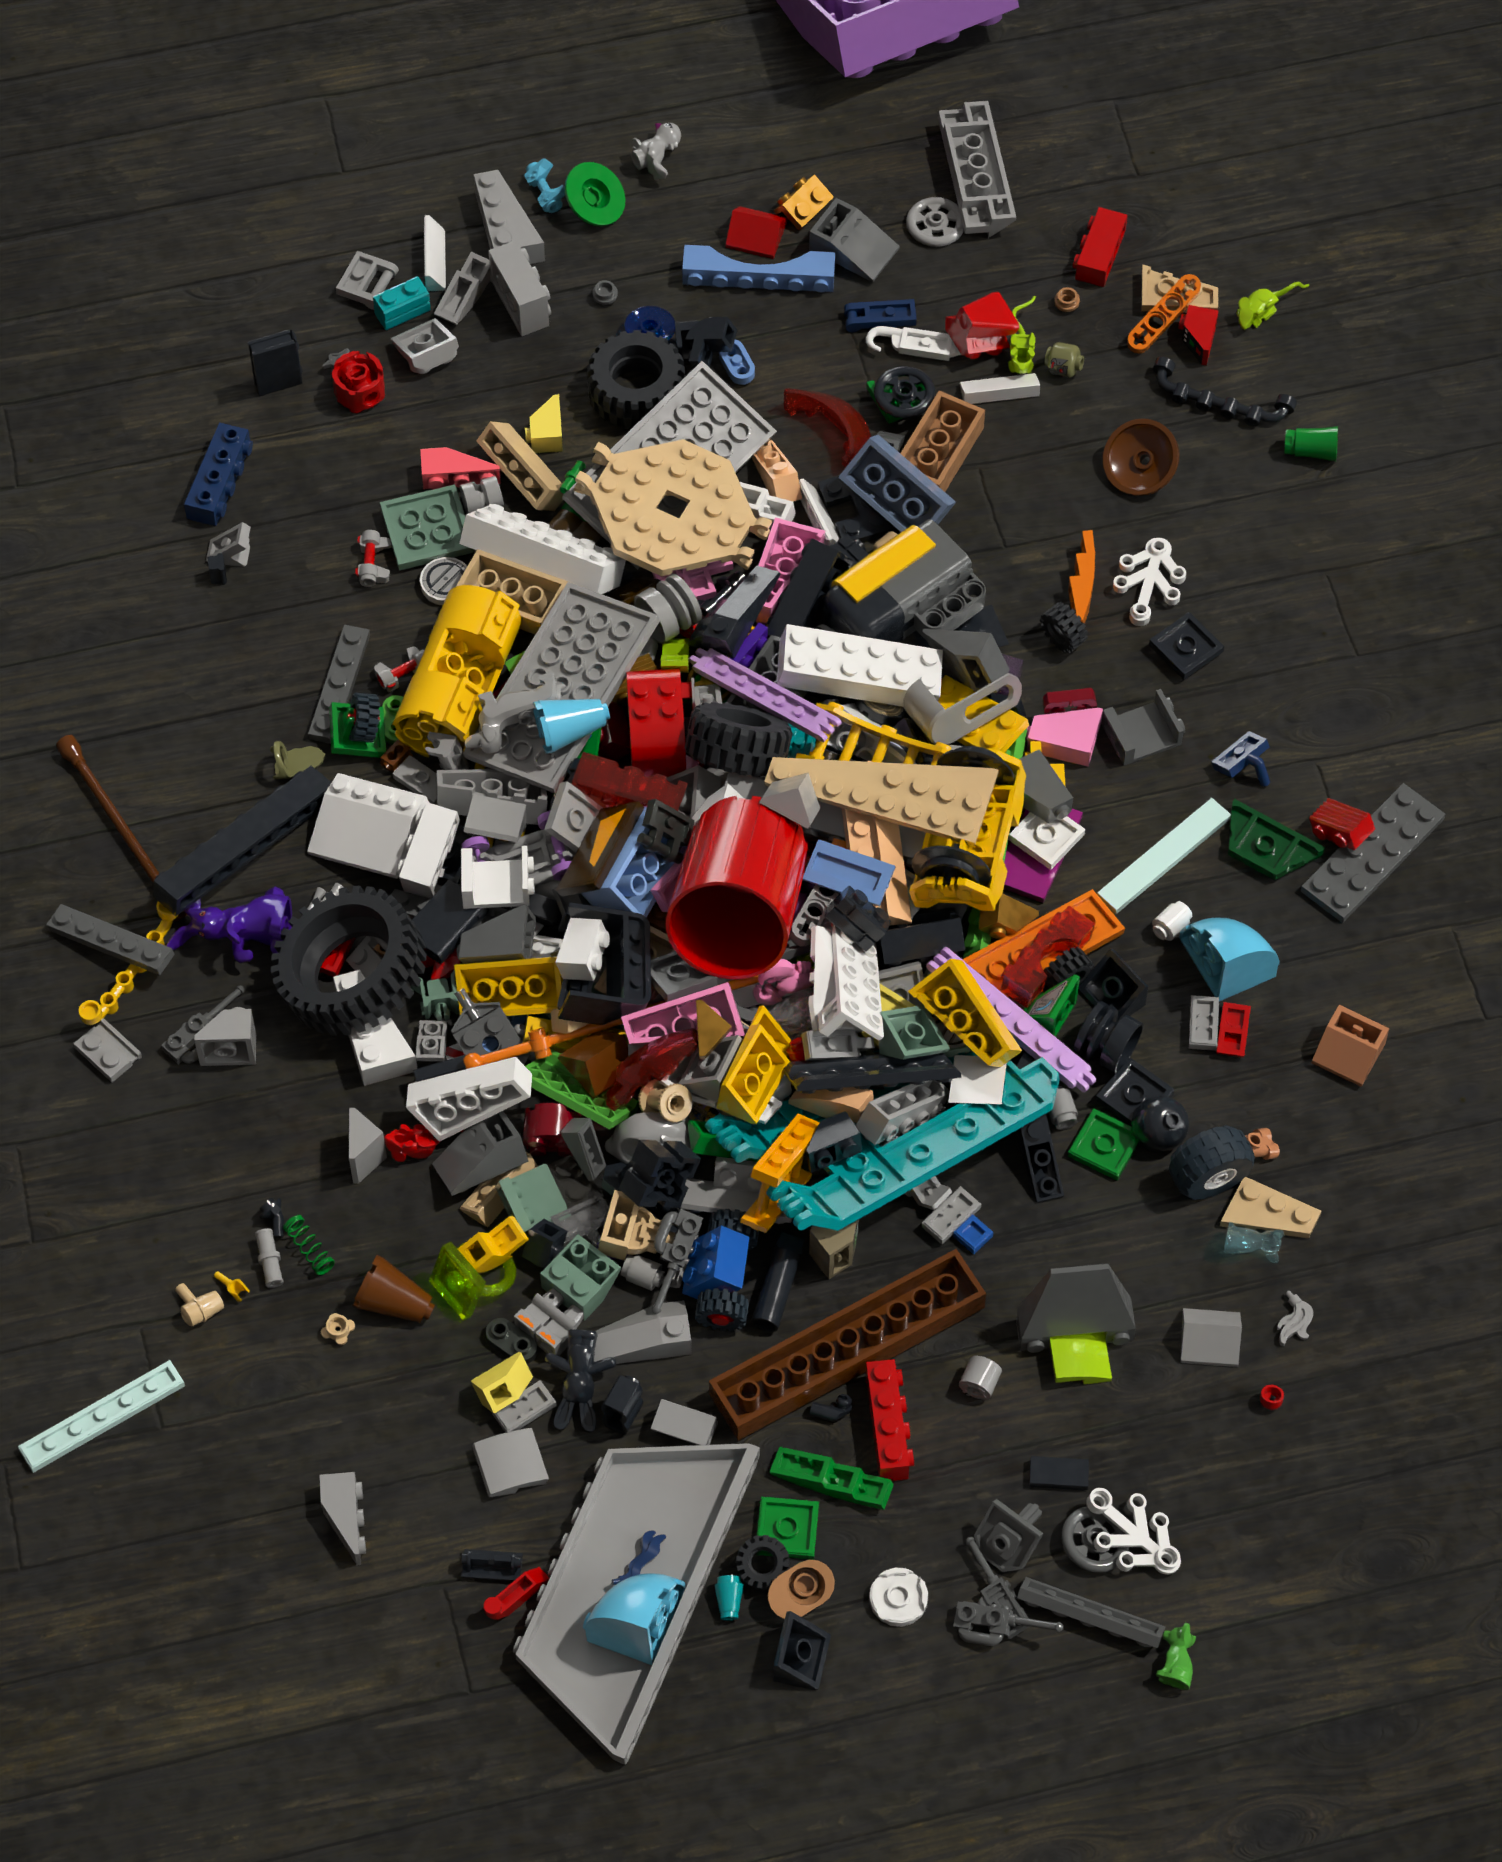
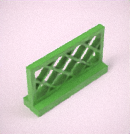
M550 1048L552 1055L537 1059L525 1066L532 1073L531 1087L608 1129L636 1114L639 1108V1101L621 1090V1085L615 1084L593 1099L558 1060V1056L561 1053Z

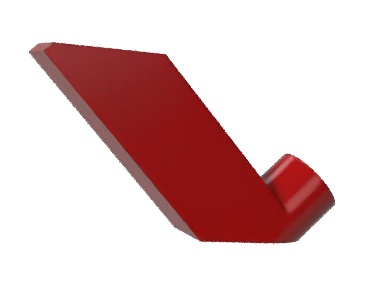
M540 1567L525 1571L496 1597H490L485 1600V1614L491 1619H501L509 1616L539 1591L542 1584L546 1585L550 1579L549 1576Z

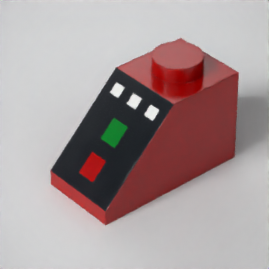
M1189 305L1187 314H1181L1179 329H1183L1182 341L1201 365L1207 366L1219 310Z

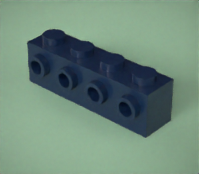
M219 422L184 503L187 519L216 526L219 518L224 517L227 509V499L229 496H233L236 478L242 475L245 457L251 454L253 448V441H250L248 429Z

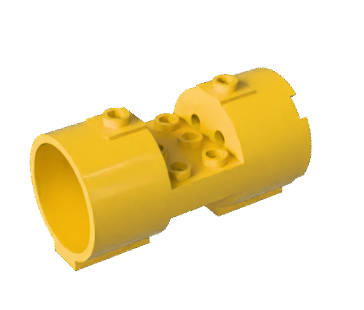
M473 585L456 586L448 592L429 636L423 656L409 683L392 724L397 729L395 732L396 737L410 747L411 750L429 757L425 748H434L432 742L427 738L430 731L457 736L464 752L466 749L465 740L475 734L480 725L479 714L482 711V706L478 695L490 691L493 693L520 628L522 619L518 611L520 606L518 603L501 591L494 592Z

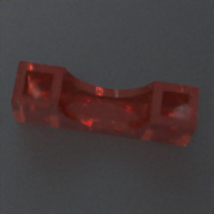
M1068 906L1062 913L1057 912L1051 919L1050 926L1046 931L1041 929L1034 938L1033 945L1030 948L1024 947L1017 958L1018 961L1014 965L1009 964L1001 975L1003 982L1000 990L1026 1008L1041 994L1045 986L1047 975L1042 969L1041 961L1052 954L1063 953L1066 950L1069 952L1070 948L1073 947L1082 949L1092 937L1095 923L1071 906Z

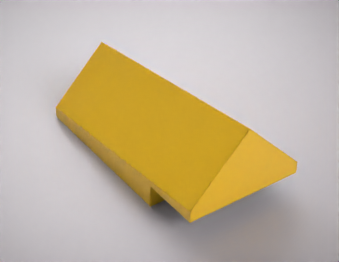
M764 1005L759 1006L721 1085L716 1107L751 1124H757L784 1076V1067L790 1062L787 1058L786 1049L790 1046L789 1043L792 1040Z

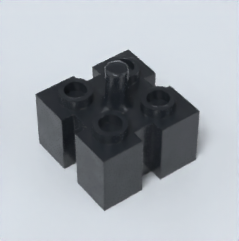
M639 1140L631 1159L635 1162L634 1167L627 1169L619 1189L638 1207H656L657 1202L663 1207H681L688 1191V1187L685 1185L687 1178L694 1177L701 1158L682 1141H664L663 1144H660L657 1140Z

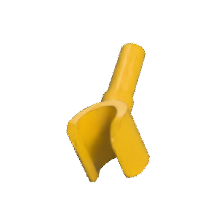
M219 1271L214 1274L216 1279L226 1285L228 1292L236 1301H242L238 1296L241 1291L250 1292L240 1279L232 1281Z

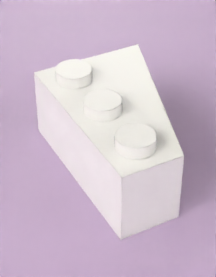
M426 802L424 810L420 809L418 811L415 825H418L414 835L410 834L406 845V850L409 851L406 859H401L397 869V875H399L404 892L430 899L436 894L434 888L438 877H443L445 869L442 866L447 853L451 851L460 821L457 811Z

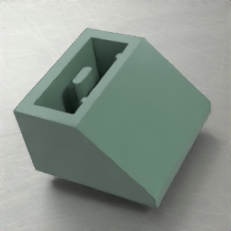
M577 1234L540 1273L541 1287L546 1292L554 1288L564 1298L562 1303L564 1306L569 1308L571 1305H575L583 1311V1320L585 1321L604 1301L621 1267Z

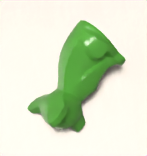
M1185 1623L1183 1627L1174 1628L1172 1631H1164L1163 1639L1171 1646L1166 1653L1164 1668L1157 1670L1156 1673L1161 1683L1181 1690H1189L1191 1685L1193 1666L1187 1648H1190L1196 1640V1636L1190 1633V1624Z

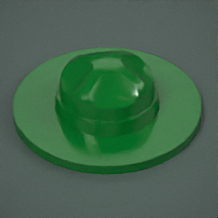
M584 162L575 166L567 175L565 181L566 199L573 212L580 219L594 226H607L620 218L625 208V193L619 179L611 170L598 163Z

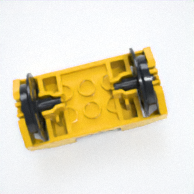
M963 746L942 754L938 758L936 765L998 769V776L975 847L967 845L965 839L957 842L949 838L929 833L925 834L922 849L914 855L912 860L915 878L909 890L914 906L918 908H929L940 902L961 903L981 911H994L996 903L1003 893L1007 876L1003 856L1010 827H1018L1024 803L1026 773L1021 760L1004 752L988 750L977 746Z

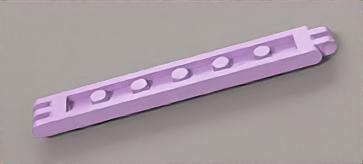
M698 648L695 651L698 657L692 655L688 659L693 665V670L699 675L768 713L781 718L783 721L821 742H825L828 739L825 733L831 735L835 731L831 725L839 727L842 724L841 720L835 715L712 648L708 651Z
M944 947L940 951L941 954H937L933 958L934 961H929L926 967L930 972H933L949 959H962L948 947ZM963 961L1021 1048L1036 1060L1043 1057L1059 1073V1079L1071 1089L1076 1086L1082 1092H1086L1089 1089V1085H1093L1096 1082L1095 1076L1090 1073L1091 1067Z

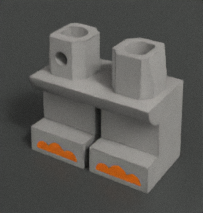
M552 1288L543 1296L537 1293L532 1303L525 1310L521 1309L514 1315V1323L536 1341L537 1346L546 1353L551 1352L560 1356L568 1347V1330L577 1329L584 1315L583 1311L575 1305H571L564 1313L561 1312L558 1307L564 1302V1298Z

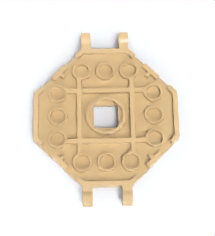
M684 439L616 454L611 453L606 445L598 442L593 451L596 454L592 458V462L606 466L599 479L595 483L588 474L579 471L575 478L577 483L573 491L591 497L593 505H596L599 512V519L605 534H608L614 555L660 576L670 575L672 571L686 568V571L706 567L707 563L721 561V563L733 561L748 570L752 564L753 559L751 558L755 550L749 547L740 548L747 534L752 532L763 540H766L770 534L769 528L772 520L764 517L758 519L754 517L731 461ZM675 496L686 501L688 505L680 518L657 509L663 497Z

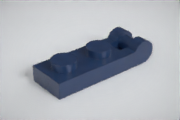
M914 299L848 303L844 306V315L847 317L845 326L848 332H857L860 329L875 328L877 326H916L917 319Z

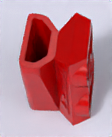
M992 292L961 307L955 316L945 317L947 333L960 354L970 359L979 358L982 352L990 355H999L1003 349L1010 348L1006 336L1014 335L1019 330L1017 319L999 292Z

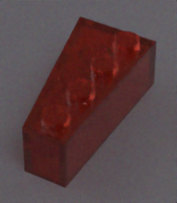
M586 752L582 753L571 784L588 797L592 795L600 798V802L608 806L639 801L644 807L647 806L648 800L657 799L673 809L679 810L688 783L679 780L678 784L674 785L666 780V776L655 774V776L650 775V777L644 776L645 773L639 768L624 766L621 769L618 768L619 764L616 761Z

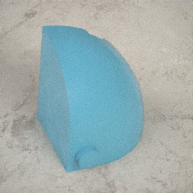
M1208 918L1185 926L1179 934L1181 942L1214 996L1219 997V1001L1276 977L1279 965V958L1276 952L1257 931L1244 923L1228 918Z
M647 1573L635 1575L617 1583L599 1600L592 1613L589 1612L583 1624L587 1642L652 1665L686 1589L685 1582L663 1574Z

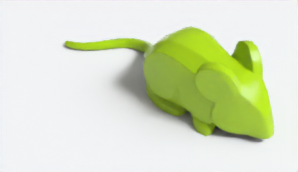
M1294 282L1276 292H1271L1268 289H1259L1254 291L1249 298H1241L1238 303L1239 309L1237 310L1241 328L1245 330L1250 328L1252 324L1257 328L1262 323V319L1268 320L1277 311L1274 304L1279 301L1278 297L1283 296L1296 286L1306 288L1309 284L1303 285L1301 282Z
M1033 296L1027 303L1013 309L1012 313L1015 318L1017 311L1032 304L1036 296ZM1019 323V334L1011 336V361L1008 362V366L1012 373L1029 374L1034 366L1032 358L1035 355L1034 333L1026 335L1022 325Z

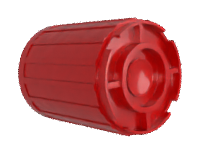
M737 796L728 797L716 802L702 813L699 821L693 828L666 916L667 936L676 953L695 969L718 978H751L765 973L779 962L786 950L807 863L808 844L803 836L804 832L801 825L759 803L762 798L759 796H752L751 800L745 798L737 800Z

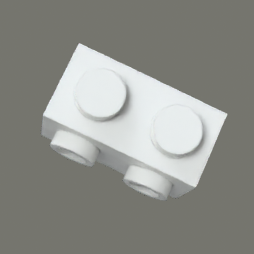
M570 918L555 962L563 979L594 981L597 970H600L602 966L604 949L608 947L610 941L609 932L606 931L602 920Z

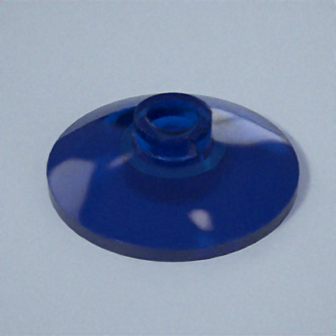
M644 306L635 309L627 316L625 331L633 333V330H641V333L646 334L649 331L655 333L658 338L662 336L669 340L675 332V320L663 308Z

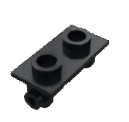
M464 1549V1553H462L463 1566L461 1578L515 1581L521 1575L523 1553Z

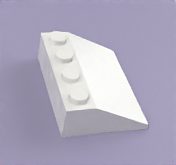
M337 773L324 794L307 852L312 856L397 879L399 877L397 875L398 865L401 859H406L409 851L406 850L410 834H415L418 826L415 825L418 811L420 809L424 810L426 802L429 803L424 795Z

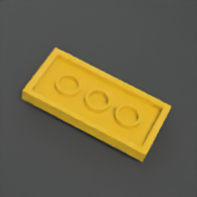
M945 675L941 679V694L938 702L946 710L976 691ZM985 696L968 706L965 716L971 720L999 703ZM1009 709L956 741L965 746H977L1005 753L1029 726L1028 719Z

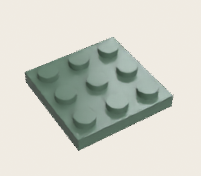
M455 485L380 502V509L399 570L428 564L434 559L442 557L454 558L475 553L474 549L459 544L465 515Z

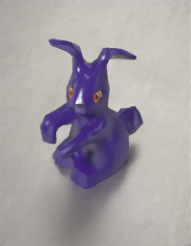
M273 887L268 889L264 896L255 898L247 905L228 908L222 911L217 907L200 908V898L184 910L191 918L189 925L179 928L171 936L166 946L175 950L192 936L198 935L209 941L227 937L232 942L234 960L239 963L249 962L253 959V952L251 950H243L244 944L249 940L269 945L273 954L278 953L274 946L276 941H284L281 931L283 928L288 930L292 928L288 922L292 918L291 899L285 896L282 889Z

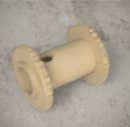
M653 1079L645 1083L638 1096L641 1111L661 1113L663 1119L672 1123L684 1120L689 1115L693 1105L691 1093L685 1086L673 1083L665 1087L659 1083V1079Z

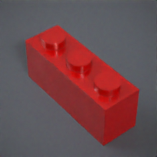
M1099 207L1096 216L1090 217L1087 228L1089 234L1083 235L1080 245L1082 252L1081 254H1076L1073 262V268L1076 269V280L1101 287L1105 286L1126 231L1127 214Z

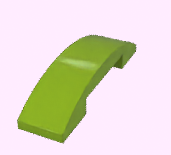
M672 638L662 644L661 670L680 669V673H688L689 645L687 642L689 638Z

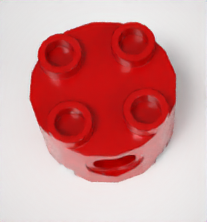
M352 351L343 354L336 360L332 371L334 394L340 404L349 408V411L352 413H360L362 410L374 407L384 399L383 367L378 358L368 352L365 355L360 354V351Z

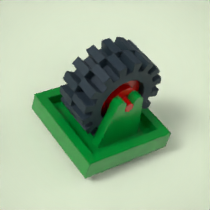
M354 693L350 704L331 702L329 706L331 753L381 758L386 752L383 707H380L377 695Z

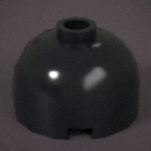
M1158 1096L1146 1099L1135 1109L1131 1125L1133 1135L1144 1145L1142 1147L1148 1151L1160 1153L1170 1151L1184 1141L1188 1135L1189 1119L1184 1107L1178 1101L1167 1096Z

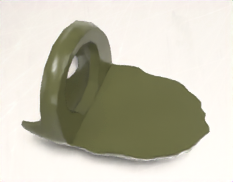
M276 741L270 748L276 760V775L273 776V779L293 778L297 772H303L309 766H313L316 769L323 763L325 753L313 746L287 751L281 741Z

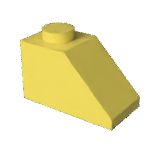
M559 394L553 395L530 416V428H525L526 443H531L532 450L535 453L563 451Z

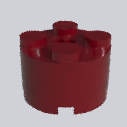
M558 1103L535 1104V1110L531 1111L527 1107L524 1116L523 1145L530 1149L529 1153L532 1156L541 1157L545 1156L546 1152H557L558 1156L572 1157L573 1154L566 1145L561 1135V1130L571 1119L581 1118V1114L576 1111L574 1113L567 1111V1106Z

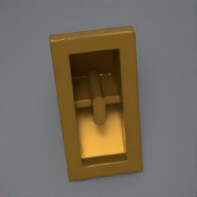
M696 1000L699 1059L703 1060L732 1030V1026L703 1000Z

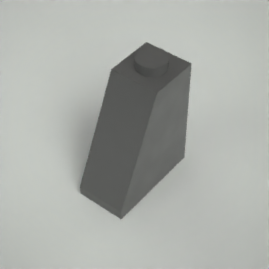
M1037 750L1020 758L1019 760H1021L1026 773L1023 808L1047 823L1055 819L1061 820L1068 816L1072 809L1073 797L1042 752Z
M521 905L462 933L461 942L457 946L458 960L465 964L530 959L532 955L535 916L527 905Z

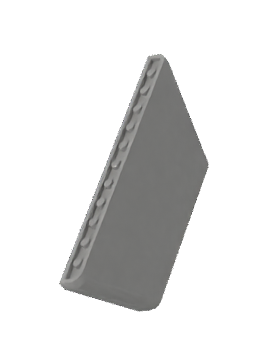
M746 1443L608 1449L605 1457H600L594 1470V1473L597 1475L594 1482H588L583 1494L584 1504L582 1508L577 1507L571 1521V1524L574 1526L570 1534L565 1533L561 1541V1555L559 1559L554 1558L550 1565L548 1575L551 1577L547 1585L542 1584L537 1595V1601H539L535 1611L531 1610L525 1622V1627L528 1628L523 1637L519 1636L517 1638L513 1653H516V1660L617 1762L626 1765L633 1752L755 1471L760 1455V1447ZM654 1530L656 1531L655 1536L664 1534L666 1539L660 1543V1552L657 1557L641 1569L640 1574L654 1573L671 1576L684 1581L686 1589L653 1664L650 1665L587 1642L583 1624L589 1612L592 1613L599 1600L608 1590L615 1586L612 1585V1579L627 1574L629 1563L641 1553L640 1542L644 1533Z

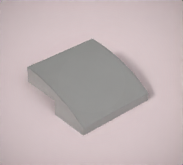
M532 1428L499 1434L472 1445L489 1497L515 1494L519 1488L544 1485L549 1479Z

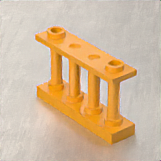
M797 1114L752 1168L751 1178L760 1181L761 1188L759 1197L743 1215L740 1223L750 1226L754 1230L767 1233L784 1212L778 1208V1201H772L767 1196L768 1188L770 1186L777 1188L782 1181L805 1185L809 1181L812 1173L801 1169L806 1149L818 1127V1121Z

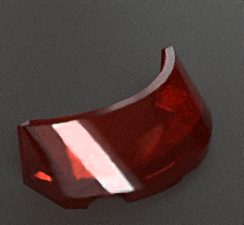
M790 388L784 390V409L790 415H795L797 411L801 410L811 417L818 411H821L849 438L848 441L843 443V449L846 454L842 458V464L847 467L871 437L869 428L861 414L846 401L827 393Z

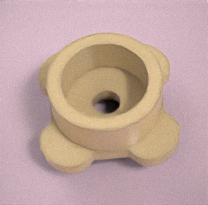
M334 1313L329 1316L326 1327L322 1328L321 1334L325 1339L331 1338L338 1345H343L347 1342V1336L350 1331L355 1329V1323L352 1320H347L343 1315ZM337 1327L341 1328L340 1331H336L335 1329Z

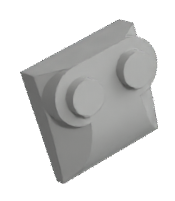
M436 318L391 338L393 345L408 361L410 370L418 374H425L436 366L451 362L457 355L459 347L457 338Z

